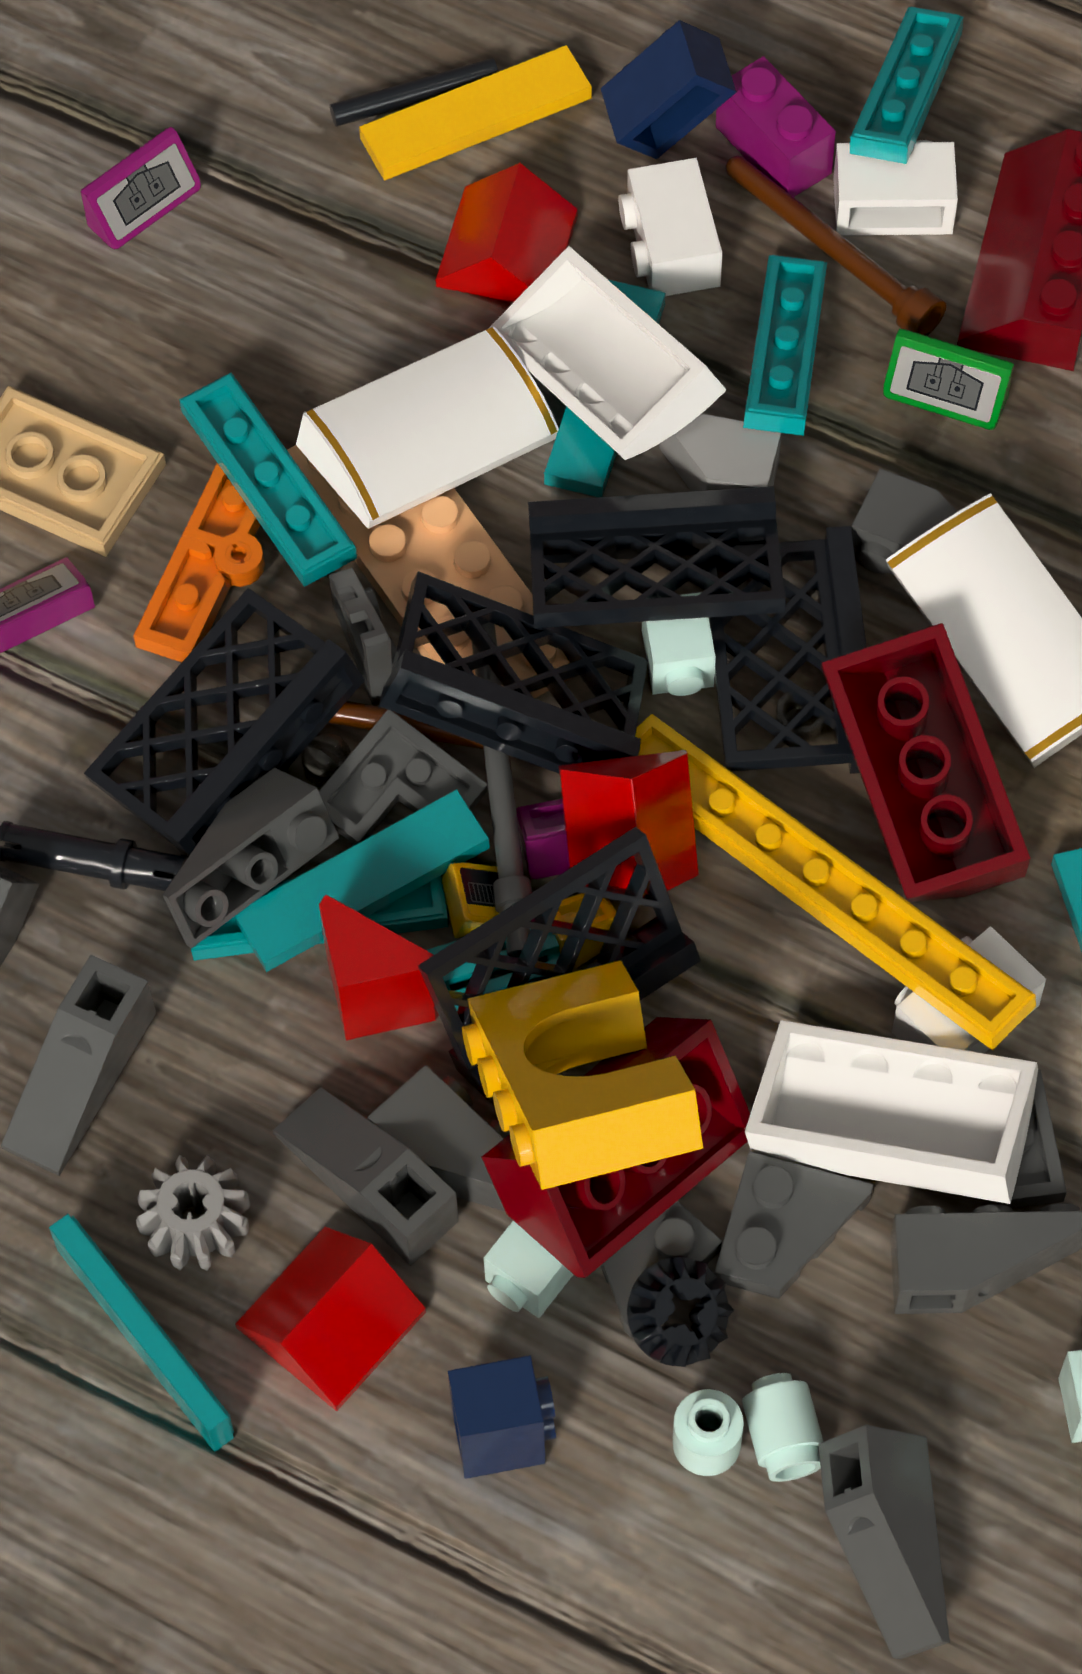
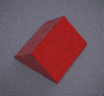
M521 163L465 186L435 280L436 287L515 302L569 246L578 216V209Z
M686 750L559 766L569 869L629 830L637 827L647 836L667 891L699 875L688 753ZM634 856L629 857L616 866L608 884L609 886L627 888L637 864Z
M325 895L319 903L328 966L346 1041L436 1021L439 1016L438 1011L418 968L419 964L434 956V954L334 898Z
M324 1227L235 1325L241 1333L335 1411H338L426 1313V1308L371 1243Z

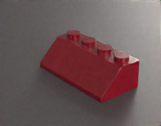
M1066 129L1004 154L958 337V346L987 354L1074 371L1082 337V131Z
M940 623L822 662L821 667L905 899L908 902L965 897L1025 877L1031 858L944 624Z
M656 1017L644 1027L646 1049L606 1058L583 1075L605 1074L676 1056L695 1088L703 1149L544 1190L541 1189L530 1165L522 1167L518 1165L510 1134L481 1156L506 1214L576 1277H588L748 1142L745 1129L750 1117V1111L711 1019Z

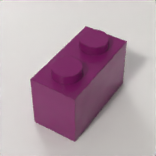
M764 56L731 75L737 93L716 109V128L747 161L793 197L832 174L836 131Z

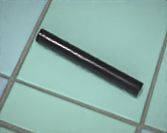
M489 58L329 105L331 116L337 127L414 105L497 73V64L494 58Z

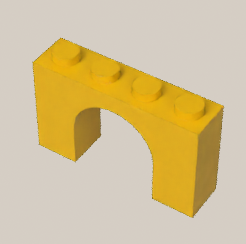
M622 961L468 998L472 1024L462 1026V1035L468 1059L471 1065H478L484 1093L487 1098L493 1097L497 1118L502 1131L510 1132L511 1143L518 1165L520 1167L531 1166L542 1190L703 1149L695 1088L676 1056L600 1075H557L579 1065L647 1048L639 991Z

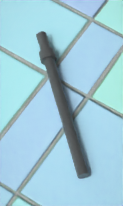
M489 622L481 625L497 646L495 624ZM472 643L473 655L479 653ZM489 665L475 669V676L502 686V683ZM483 745L498 880L493 883L495 910L501 913L531 894L532 886L531 880L525 877L523 873L510 755ZM520 927L507 936L505 940L507 956L519 958L529 935V928Z

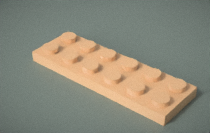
M296 445L287 449L355 545L357 559L354 561L401 627L411 583L418 571L533 615V594L455 488L368 529ZM427 598L424 599L425 607L438 624L455 619L446 605ZM495 625L497 646L513 641L503 627ZM464 631L448 636V639L462 658L473 655L472 641ZM431 643L416 647L422 656L445 664ZM547 644L539 647L554 668L570 663L562 650ZM522 653L506 658L521 681L537 675ZM545 687L530 694L533 698H537L549 690Z

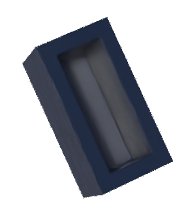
M681 20L666 30L656 41L600 88L616 142L655 159L662 156L737 93L720 38Z
M531 1355L448 1371L452 1414L465 1479L546 1464L545 1441L556 1439L553 1420L555 1418V1408L548 1376L535 1378Z

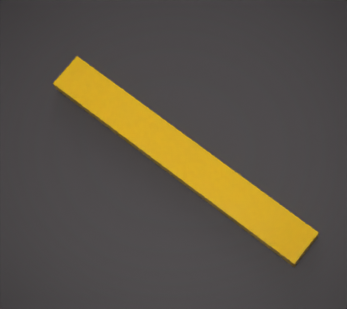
M651 714L637 727L635 737L641 739L639 756L680 750L687 751L694 828L992 1051L1036 1007V995L655 715Z

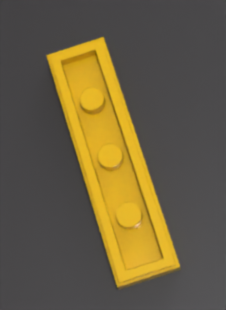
M565 45L359 126L360 139L385 181L592 99V86L568 46Z

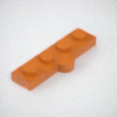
M218 463L133 635L136 648L179 662H183L208 634L230 587L251 585L261 577L265 567L262 546L255 538L260 523Z

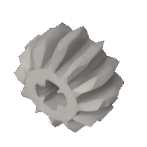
M179 1155L175 1163L177 1173L169 1175L164 1170L155 1168L152 1173V1179L156 1189L140 1190L137 1199L140 1208L145 1212L138 1216L136 1223L140 1234L151 1236L148 1241V1247L153 1256L157 1258L171 1252L170 1259L172 1265L179 1271L187 1264L190 1256H197L199 1266L208 1271L212 1263L211 1252L217 1250L220 1254L232 1258L236 1250L231 1237L247 1235L249 1223L242 1213L250 1208V1201L246 1191L236 1189L239 1183L238 1177L231 1168L216 1174L214 1159L206 1155L196 1170L190 1169L187 1159ZM190 1207H194L197 1214L200 1207H204V1215L197 1219L192 1218L191 1212L188 1213L187 1219H183L182 1212Z

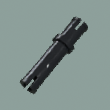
M3 821L0 826V841H6L4 846H0V861L16 862L109 880L112 888L123 890L127 889L129 885L166 891L189 857L188 855L181 854L179 856L137 848L136 841L123 838L119 839L117 843H111L17 825L10 821Z

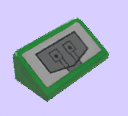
M899 328L883 386V396L987 430H994L1008 399L1014 364L1000 358Z

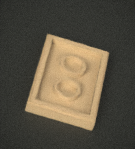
M8 386L0 397V510L107 557L165 468L164 453Z

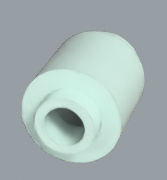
M789 1373L771 1374L753 1382V1391L742 1399V1405L758 1465L765 1467L769 1479L776 1482L799 1479L821 1469L818 1444L824 1441L808 1384L804 1381L792 1380V1376Z
M713 1389L695 1391L681 1401L674 1415L673 1450L676 1458L684 1468L697 1475L713 1476L725 1472L736 1462L741 1450L744 1426L743 1415L738 1404L729 1395ZM702 1428H711V1429H714L715 1431H713V1432H706V1431H703V1430H701V1429H702Z

